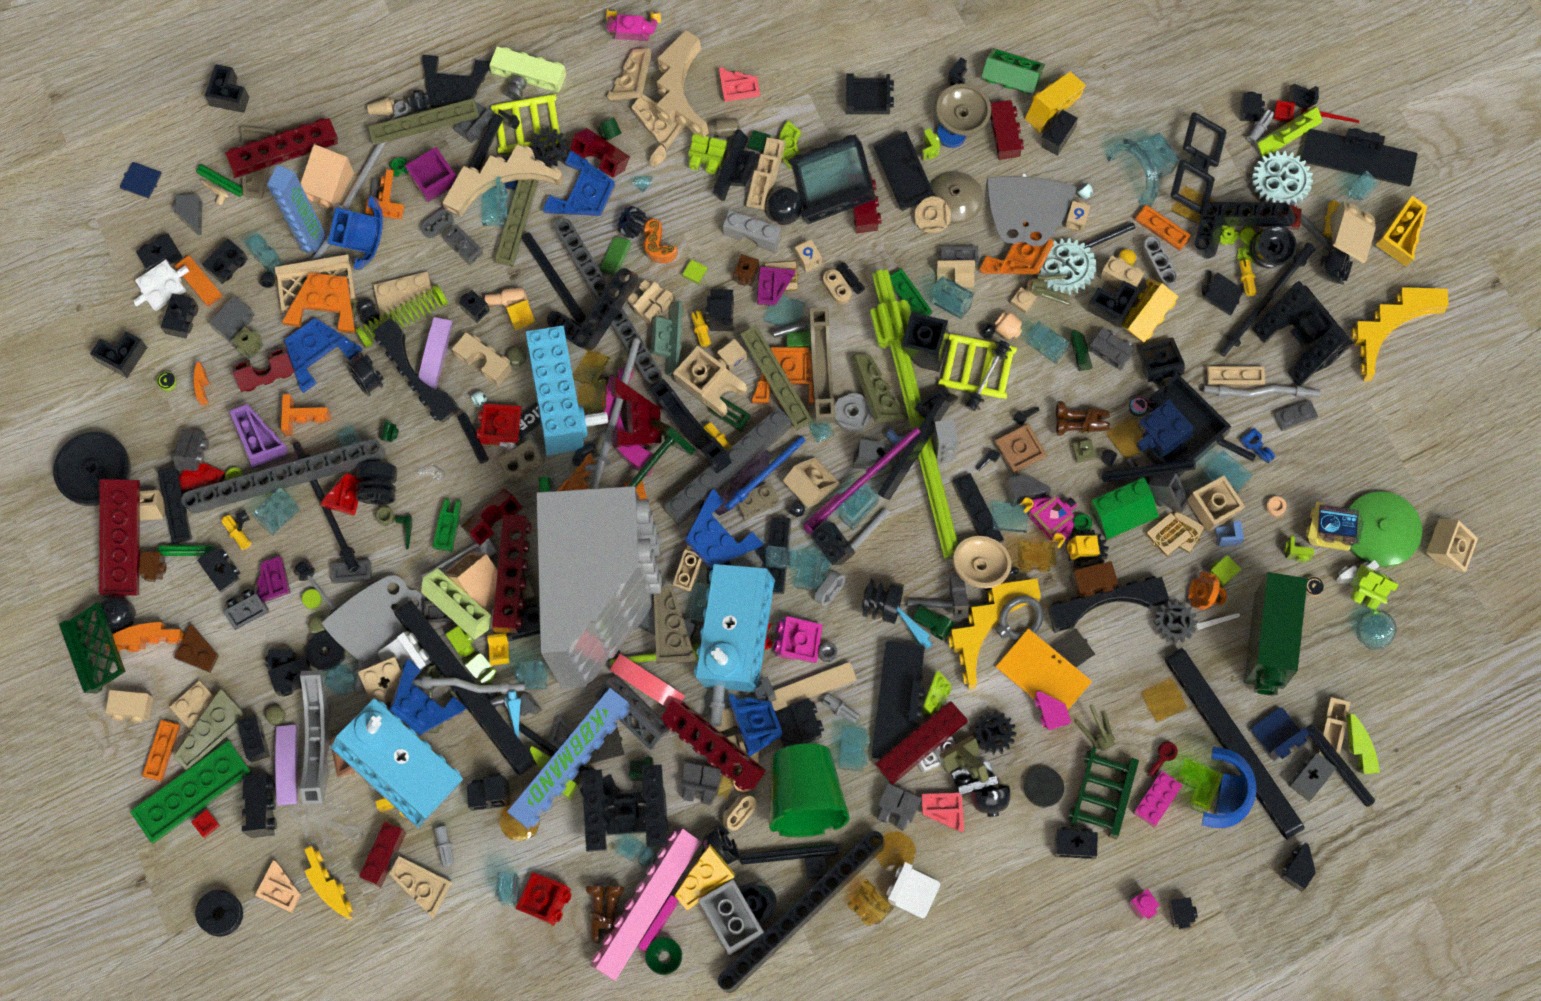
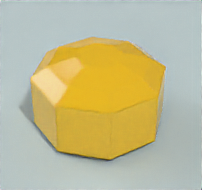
M1124 249L1119 253L1120 258L1127 264L1134 266L1137 256L1133 250Z

